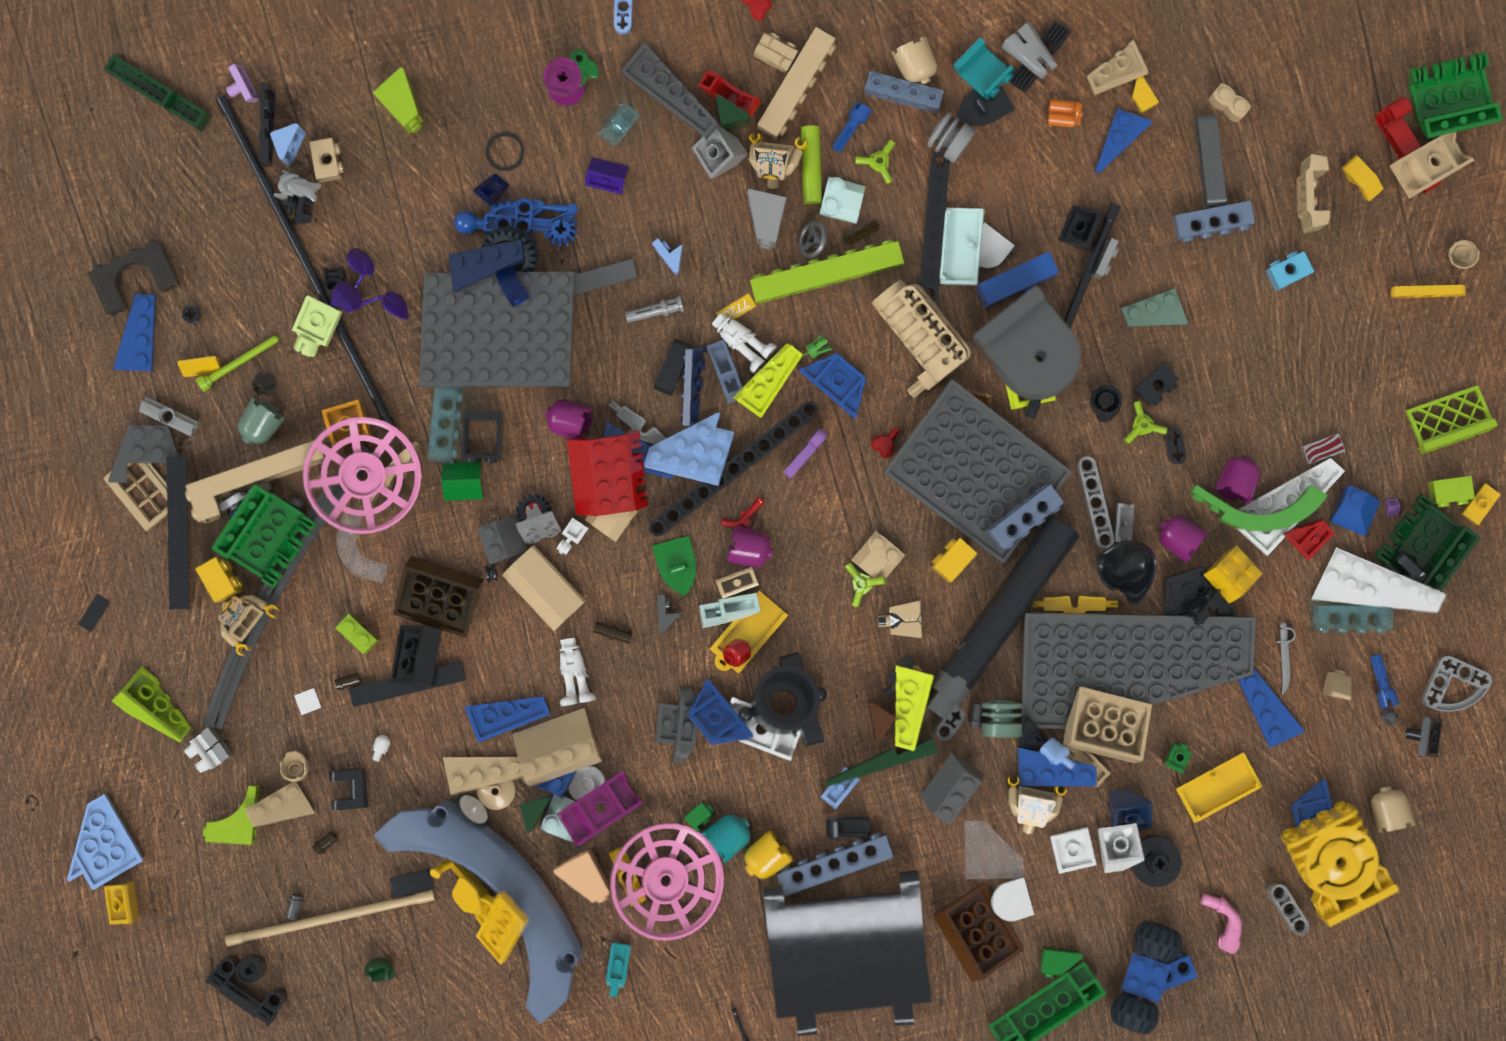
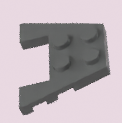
M128 425L108 482L127 483V463L166 464V457H178L169 427Z

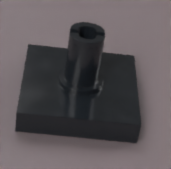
M1423 717L1422 730L1407 728L1406 739L1420 741L1418 755L1438 757L1443 719Z

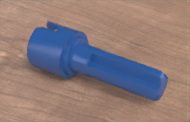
M856 101L848 113L850 119L832 145L833 150L840 153L859 124H865L872 113L869 107Z
M1372 655L1370 659L1379 688L1376 696L1380 709L1388 707L1387 699L1390 700L1392 706L1399 705L1396 690L1390 687L1382 655Z

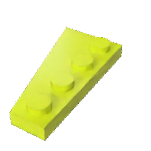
M786 343L733 398L756 416L762 418L803 354L792 345Z

